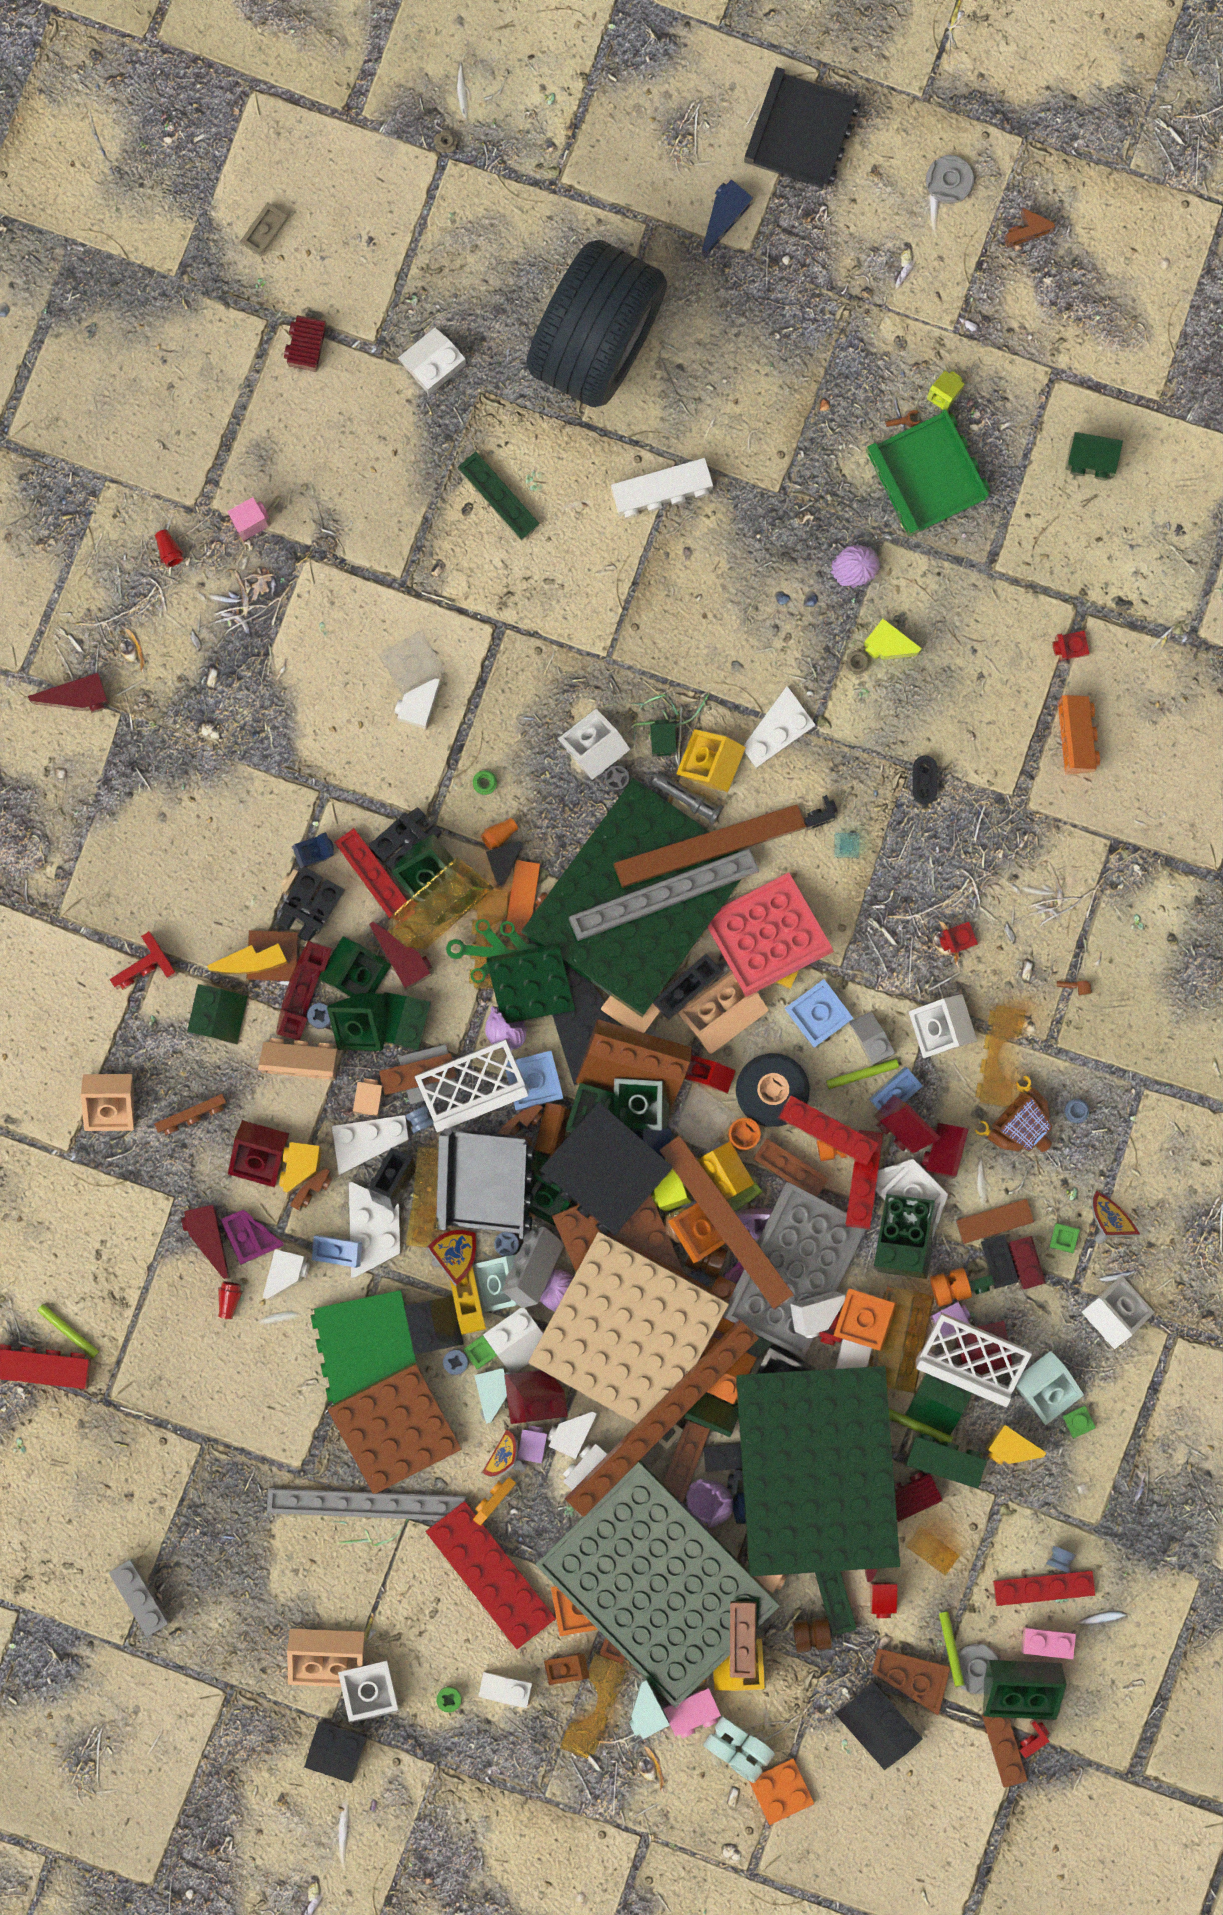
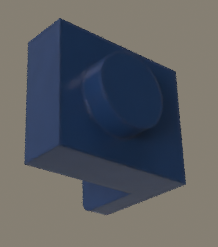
M326 832L292 846L300 869L324 862L334 855L333 843L328 838Z

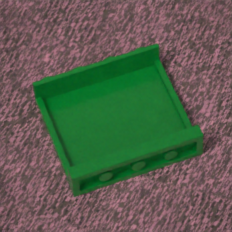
M946 409L942 410V413L879 444L875 442L866 448V453L908 537L987 500L989 497L990 487L985 478H980L977 472L980 469L974 456H969L966 450L969 448L968 443L963 435L959 436L955 428L958 426L957 421L952 413L948 414Z
M402 1290L314 1308L315 1314L310 1316L313 1329L318 1328L320 1337L315 1340L318 1354L323 1353L325 1363L320 1364L323 1378L328 1377L330 1387L326 1388L328 1402L333 1401V1404L414 1362L417 1363L404 1308L405 1302Z

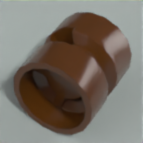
M721 1246L696 1263H693L690 1256H688L685 1266L696 1271L703 1269L704 1274L717 1279L728 1249Z
M828 1617L814 1618L812 1623H809L806 1619L793 1621L797 1653L811 1651L813 1646L817 1650L831 1649Z

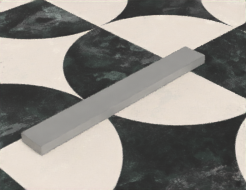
M749 848L569 917V921L577 940L580 941L759 872V869Z
M268 1488L267 1513L440 1520L464 1500L467 1502V1496L400 1493L373 1494L372 1492Z

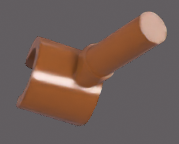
M912 410L905 417L885 421L886 427L900 424L914 427L920 421H911L910 415H917L919 412Z
M1057 981V987L1078 988L1079 996L1092 993L1091 985L1087 981Z

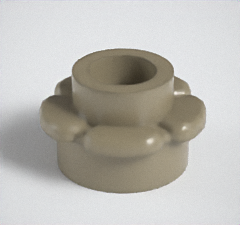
M442 130L434 138L436 149L441 153L453 152L456 149V144H458L457 136L452 134L450 130Z
M853 651L848 654V660L845 663L848 671H852L855 675H860L869 668L870 662L867 660V655L864 652ZM855 661H859L860 664L856 665Z

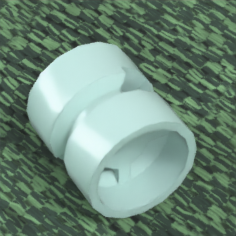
M722 1716L714 1727L716 1730L715 1734L710 1733L703 1746L729 1763L737 1752L735 1747L741 1746L749 1734ZM725 1733L732 1737L729 1743L721 1738Z
M749 1735L741 1746L742 1752H736L729 1765L739 1775L755 1783L763 1772L761 1767L768 1766L775 1753L759 1739ZM749 1757L756 1763L753 1765L746 1758Z

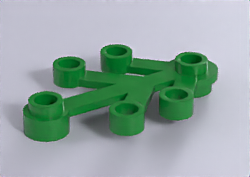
M480 919L476 922V931L479 934H483L493 947L465 945L461 940L453 939L448 942L446 952L450 958L457 960L461 959L464 955L492 957L537 948L538 946L526 944L515 931L513 923L505 921L500 926V932L503 936L509 937L518 950L507 949L491 930L490 923L486 919ZM481 922L488 925L485 931L478 929V925ZM504 925H510L512 927V931L510 933H504ZM457 944L461 947L459 953H453L451 947ZM487 962L482 967L472 970L471 979L473 982L482 983L485 980L486 975L489 974ZM476 971L482 972L483 977L481 980L474 979L473 975Z

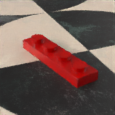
M354 828L334 842L392 922L412 908Z
M859 1130L858 1133L877 1142L878 1146L866 1166L854 1160L846 1227L871 1230L884 1134L883 1132Z
M1092 1570L993 1581L996 1606L1095 1596Z

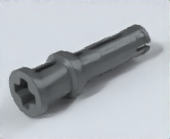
M661 771L657 773L652 782V785L691 807L692 813H699L710 820L712 825L716 822L724 808L723 805L720 804L718 806L707 799L705 794H696Z

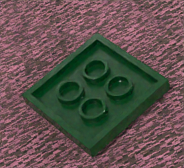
M559 943L487 957V966L499 1012L502 1013V1017L507 1024L575 1010Z

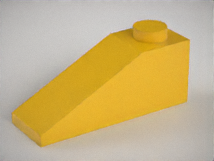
M472 1266L468 1274L457 1286L450 1280L462 1335L486 1329Z

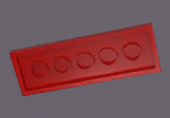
M464 1500L425 1532L513 1646L519 1649L556 1620V1618L483 1524L480 1526L473 1520L476 1515Z

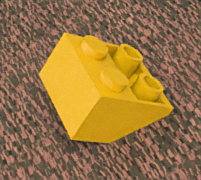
M730 1141L698 1159L726 1200L754 1185L753 1180Z
M290 1142L289 1147L284 1148L283 1162L287 1163L286 1172H281L279 1186L283 1187V1192L292 1194L319 1173L322 1154L320 1146Z
M756 1637V1677H730L729 1655L713 1671L714 1690L741 1691L765 1689L761 1637Z

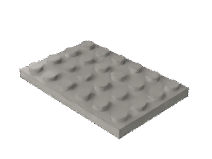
M786 1182L757 1243L795 1296L774 1310L744 1269L728 1302L730 1305L723 1318L735 1324L741 1320L756 1335L804 1358L814 1337L806 1338L804 1335L795 1332L790 1303L837 1291L866 1229L846 1227L847 1213Z

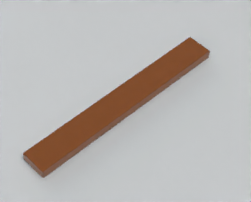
M793 805L614 863V868L623 888L803 830L806 825L798 805Z
M679 1135L661 1148L660 1152L673 1167L675 1173L771 1307L776 1310L795 1296Z

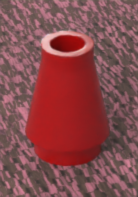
M167 529L160 530L154 535L161 563H165L166 567H173L184 560L182 556L184 552L171 537Z
M223 1281L221 1287H218V1317L233 1319V1314L243 1292L241 1291L240 1284Z

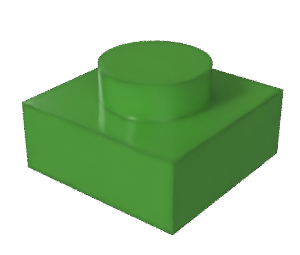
M1055 1223L1049 1247L1073 1254L1080 1229Z
M483 1335L463 1349L477 1370L497 1356Z
M1082 1406L1062 1416L1073 1439L1096 1428L1086 1406Z

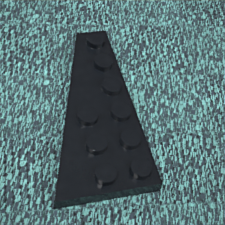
M528 938L530 944H535L536 946L541 947L537 943L532 941L530 938ZM565 964L575 1010L553 1014L552 1016L575 1086L578 1084L575 1083L597 1019L619 1026L622 1025L601 1010L605 1001L593 984Z

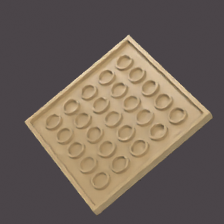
M599 1231L528 1363L638 1424L697 1364L730 1303Z

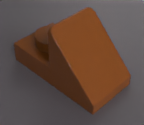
M1022 208L1021 217L1025 227L1023 228L1022 225L1009 229V233L1006 234L1004 240L1007 248L1053 233L1055 225L1054 222Z
M576 1653L544 1660L549 1685L590 1678L585 1653Z

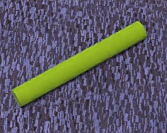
M893 1059L826 1080V1083L830 1090L897 1069L899 1064L897 1059Z
M45 1304L38 1308L37 1312L92 1359L97 1356L100 1351Z
M889 1408L890 1420L919 1433L934 1437L935 1440L941 1443L943 1441L952 1442V1436Z
M949 1612L939 1613L954 1684L955 1687H961L965 1683Z

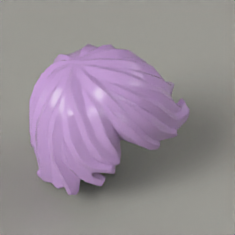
M862 545L847 546L832 561L833 570H831V574L834 575V578L842 586H851L852 588L858 585L862 586L870 582L880 570L879 558L871 547L867 548Z
M491 1007V1013L485 1027L486 1036L491 1044L507 1039L511 1050L522 1046L527 1036V1027H524L525 1021L507 1024L502 1017V1013L499 1012V1008Z
M553 1269L540 1302L555 1312L574 1276L566 1270Z
M700 1479L689 1485L690 1489L686 1494V1505L693 1515L701 1520L702 1524L707 1523L708 1527L711 1528L728 1519L733 1511L734 1503L730 1491L722 1483Z

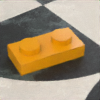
M510 1477L503 1484L498 1481L490 1491L493 1495L488 1501L484 1498L475 1510L479 1513L473 1520L481 1526L514 1487L516 1482Z

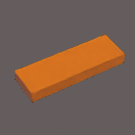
M516 860L507 921L513 923L515 931L519 936H525L521 931L533 915L540 864ZM506 925L505 933H510L512 927Z

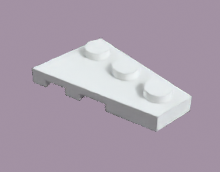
M786 686L744 744V747H746L744 753L755 768L761 766L816 726L788 686Z
M405 1115L332 1126L339 1175L409 1140Z

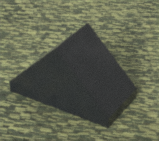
M517 841L486 852L498 888L503 889L524 846L523 842Z

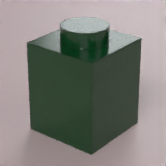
M656 720L655 724H650L652 757L676 756L675 723H670V720Z

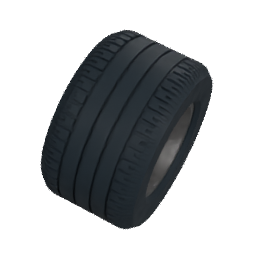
M595 240L586 243L564 274L536 330L526 360L530 374L534 378L590 407L606 405L629 372L655 321L667 289L664 273L606 241Z

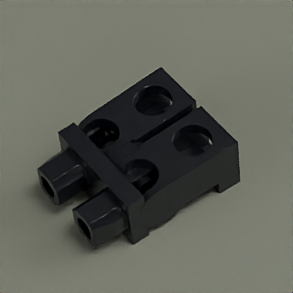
M417 807L408 814H402L399 819L368 846L383 864L386 863V867L392 871L394 866L413 845L432 834L439 840L442 831L433 823L424 832L418 825L427 816Z
M303 867L280 912L282 914L280 915L278 926L289 931L294 921H297L303 925L298 937L308 942L311 941L316 933H320L344 894L345 889L325 879L316 897L312 900L323 877Z

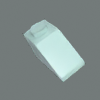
M504 1368L474 1375L486 1424L493 1421L507 1398L504 1375L510 1374V1372L505 1373Z

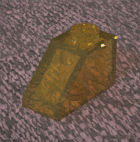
M920 1526L905 1545L906 1548L945 1576L960 1556Z

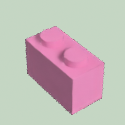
M253 497L227 511L243 541L268 527L266 522L269 519L268 513L262 502L256 503Z
M1023 1627L1021 1652L1023 1654L1073 1659L1076 1634Z
M708 1687L689 1695L676 1708L671 1704L663 1707L675 1737L681 1735L682 1738H685L695 1733L694 1728L702 1724L706 1728L717 1723V1717L721 1716Z

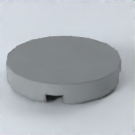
M956 155L942 156L930 165L926 173L928 192L935 200L943 204H955L963 201L970 194L974 185V173L965 159Z
M971 1644L963 1647L958 1652L965 1683L961 1688L970 1693L983 1694L984 1676L989 1660L1000 1659L993 1649L983 1644Z

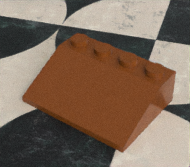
M597 1019L575 1083H582L614 1093V1078L662 1080L665 1083L669 1097L670 1111L689 1067L692 1047Z

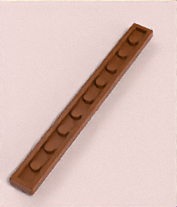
M739 1320L564 1499L579 1514L585 1517L759 1338Z
M686 1421L663 1482L682 1503L710 1431L709 1428L690 1421ZM605 1637L599 1655L623 1663L625 1656Z

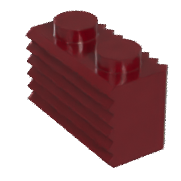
M297 315L296 321H291L289 335L292 336L290 345L286 344L284 359H287L289 367L317 372L327 327L326 321Z
M1029 1236L1009 1242L1008 1247H1010L1009 1251L1011 1252L1012 1261H1014L1013 1264L1019 1280L1018 1284L1021 1285L1019 1289L1025 1290L1046 1284L1033 1237Z
M921 1471L911 1476V1482L903 1486L901 1482L894 1484L897 1522L943 1501L930 1473L925 1475Z

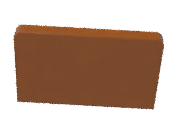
M546 1103L535 1144V1151L547 1155H552L564 1140L571 1109L561 1105Z

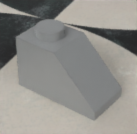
M872 1012L849 1022L871 1066L895 1054L885 1032Z

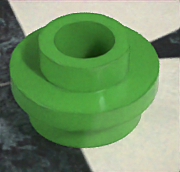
M479 771L473 778V787L477 793L488 795L496 789L497 779L490 771ZM488 779L490 782L489 786L482 787L480 785L481 780Z

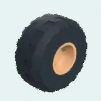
M767 1053L753 1058L743 1067L737 1079L736 1098L741 1110L748 1118L762 1126L780 1127L787 1124L778 1119V1116L789 1096H793L806 1104L809 1100L810 1086L805 1071L794 1059L783 1054Z

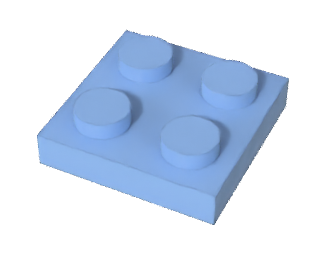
M824 979L784 1008L813 1048L853 1019Z
M552 1051L515 1060L524 1082H526L529 1088V1095L514 1102L516 1111L564 1099ZM508 1061L507 1066L512 1067L510 1061ZM506 1070L509 1085L518 1082L515 1073Z

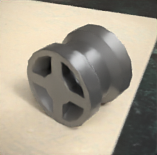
M616 765L607 770L605 784L608 789L613 792H621L628 786L629 774L625 768Z

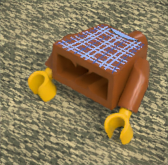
M1023 1076L1028 1085L1021 1087L1016 1082L1017 1090L1022 1093L991 1125L993 1130H990L989 1125L985 1121H979L986 1125L985 1132L980 1133L976 1129L974 1130L979 1136H988L987 1139L1004 1150L1019 1152L1025 1149L1029 1152L1036 1146L1041 1152H1045L1052 1145L1051 1140L1046 1136L1052 1128L1049 1122L1051 1115L1048 1101L1035 1087H1031L1030 1078Z

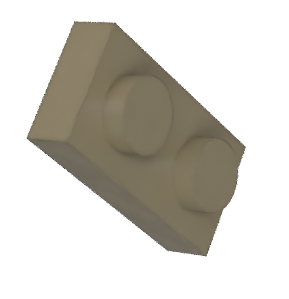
M267 202L241 239L240 244L261 257L288 219V216Z

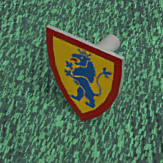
M1095 1191L1092 1198V1211L1101 1230L1095 1236V1241L1103 1244L1108 1237L1140 1236L1139 1231L1128 1215L1108 1197Z
M452 1230L439 1235L426 1247L434 1257L432 1265L434 1267L440 1266L455 1286L465 1278L474 1262L476 1252V1233Z
M506 1429L482 1471L486 1476L492 1478L499 1477L511 1468L521 1473L525 1471L527 1464L517 1459L518 1442L512 1432Z

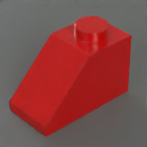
M691 1055L690 1064L684 1079L728 1094L736 1070L718 1062Z
M895 1582L870 1583V1613L876 1614V1618H891L892 1613H897L898 1589Z

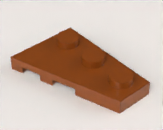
M877 1648L872 1673L939 1716L951 1667Z

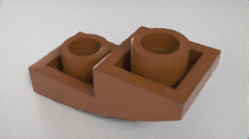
M538 1104L520 1112L510 1119L497 1134L516 1135L520 1129L517 1126L519 1122L527 1128L530 1124L535 1126L543 1116L540 1113L543 1108Z
M325 1168L313 1176L299 1190L290 1206L299 1211L302 1207L307 1208L313 1196L309 1194L311 1189L318 1193H321L322 1189L325 1191L328 1189L333 1179L329 1176L331 1171Z

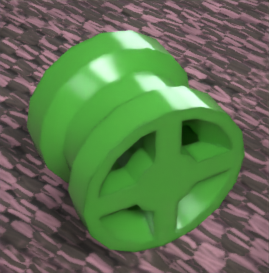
M447 1686L439 1691L436 1702L442 1711L451 1713L459 1708L462 1697L456 1688Z

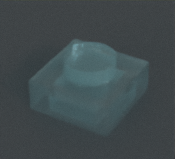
M834 833V858L859 859V833Z

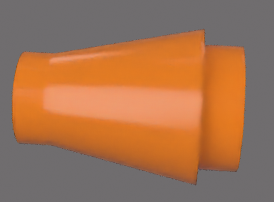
M508 818L503 822L484 829L481 838L490 850L501 847L518 830V826L512 818Z

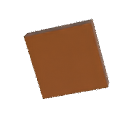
M249 930L248 946L252 945L256 953L279 944L288 964L259 973L247 974L246 979L289 982L297 963L298 932Z

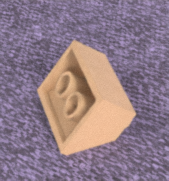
M730 971L683 1008L678 1015L711 1055L769 1010L757 992L745 997L732 971Z
M269 1038V1042H263L258 1070L261 1073L335 1080L338 1050L333 1049V1044L318 1043V1047L308 1046L309 1042L294 1041V1045L284 1044L283 1039Z
M290 1629L287 1649L288 1685L341 1687L338 1672L364 1666L365 1632Z

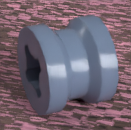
M317 1003L309 1008L307 1018L313 1027L324 1029L331 1024L327 1005Z
M427 1106L405 1115L407 1120L412 1123L413 1134L434 1125L433 1119L428 1114L429 1109Z
M502 1232L495 1238L494 1247L501 1256H511L517 1252L519 1241L513 1233Z
M459 1350L449 1351L443 1359L445 1370L454 1375L462 1374L468 1367L467 1356Z
M1053 1545L1052 1557L1047 1560L1046 1564L1069 1573L1071 1569L1069 1565L1076 1555Z

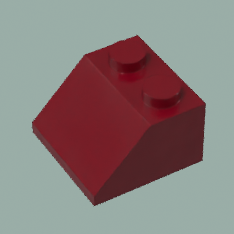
M895 1095L874 1115L879 1121L876 1126L886 1135L890 1132L895 1137L893 1143L903 1152L907 1149L914 1154L941 1138L907 1103Z
M242 1120L234 1139L228 1175L275 1188L283 1162L284 1148L287 1147L289 1133Z
M937 1123L936 1128H931L941 1138L931 1144L930 1151H925L922 1165L926 1166L925 1171L928 1173L954 1179L957 1177L969 1129Z
M1004 1321L977 1326L979 1329L1009 1341ZM973 1333L962 1335L965 1346L979 1342L977 1336ZM956 1337L955 1340H956V1345H957V1349H958V1348H961L962 1346H961V1343H960V1341H959V1338ZM994 1342L984 1345L988 1356L1001 1352L999 1345ZM981 1347L968 1351L971 1361L985 1357ZM960 1353L961 1365L968 1363L965 1353ZM1011 1354L1007 1355V1358L1011 1366L1012 1358ZM1004 1357L990 1361L994 1371L1007 1367ZM987 1362L973 1366L975 1372L979 1375L990 1373Z
M542 1370L504 1375L510 1424L568 1417L565 1391L553 1376Z

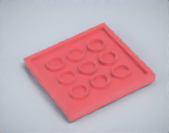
M789 872L722 906L707 927L745 997L834 952Z

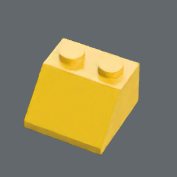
M694 729L676 774L706 787L728 793L746 747L728 737Z
M1000 1425L985 1448L989 1452L987 1457L1000 1465L1003 1462L1012 1464L1043 1458L1046 1455V1452L1006 1425Z

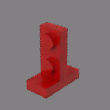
M150 931L141 937L151 953L110 978L109 980L114 988L119 989L121 987L124 990L135 983L133 979L141 974L143 977L151 974L156 970L154 966L157 964L169 980L177 975Z

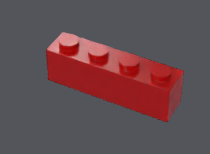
M793 1096L788 1097L778 1116V1119L864 1166L868 1164L878 1146L877 1142Z
M0 1344L1 1380L88 1389L91 1359H85L86 1354L71 1352L70 1357L60 1356L61 1351L47 1349L46 1354L36 1353V1348L21 1347V1351H12V1345Z

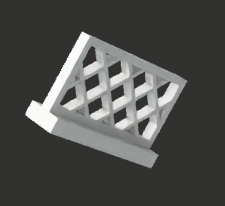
M507 1039L415 1075L437 1132L529 1095V1088L526 1082H524ZM504 1047L507 1054L504 1064L490 1059L493 1050ZM490 1052L488 1057L483 1056V1054ZM477 1057L486 1061L481 1073L467 1068L471 1059ZM508 1060L512 1067L507 1066ZM466 1062L465 1067L460 1064ZM488 1062L502 1068L497 1080L484 1075ZM454 1066L463 1070L459 1082L445 1077L448 1068ZM444 1070L442 1076L439 1075V1074H437V1073H439V1072H441V1071ZM504 1070L515 1073L518 1082L510 1085L501 1082L500 1079ZM465 1072L479 1077L475 1089L461 1084ZM429 1076L440 1079L436 1091L426 1088L422 1079ZM482 1078L495 1083L492 1092L485 1094L477 1090ZM443 1081L456 1086L452 1098L438 1093ZM498 1085H500V1086L503 1087V1088H500V1089L496 1090ZM459 1087L472 1092L470 1101L462 1103L454 1099ZM429 1094L434 1095L432 1101L430 1099ZM475 1094L480 1096L478 1098L473 1099ZM436 1097L450 1102L447 1110L438 1114L433 1106ZM452 1103L458 1105V1106H455V1107L451 1108Z
M941 1312L925 1346L916 1358V1369L1007 1407L1011 1400V1394L1032 1355V1351ZM945 1321L954 1325L956 1332L942 1336L940 1328ZM973 1333L977 1336L979 1342L965 1346L962 1335ZM958 1337L962 1347L949 1352L945 1341ZM993 1342L998 1344L1001 1352L988 1356L984 1345ZM942 1343L945 1350L944 1354L938 1356L928 1353L931 1346ZM981 1347L985 1357L971 1361L968 1351ZM964 1352L968 1363L962 1365L954 1364L951 1356ZM1015 1352L1024 1355L1020 1363L1010 1366L1007 1355ZM1004 1357L1007 1367L994 1371L990 1361ZM987 1362L990 1373L984 1375L977 1374L973 1366ZM1010 1372L1012 1380L1007 1387L998 1383L996 1376Z

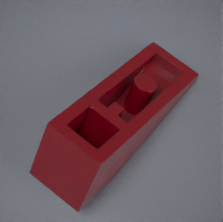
M98 673L28 696L29 701L35 705L79 711L90 710L91 713L102 711L105 709L104 705L109 704Z
M369 923L405 990L431 976L429 970L433 967L426 955L421 957L418 951L376 923Z
M215 1205L184 1211L185 1217H181L183 1231H188L191 1239L222 1278H230Z

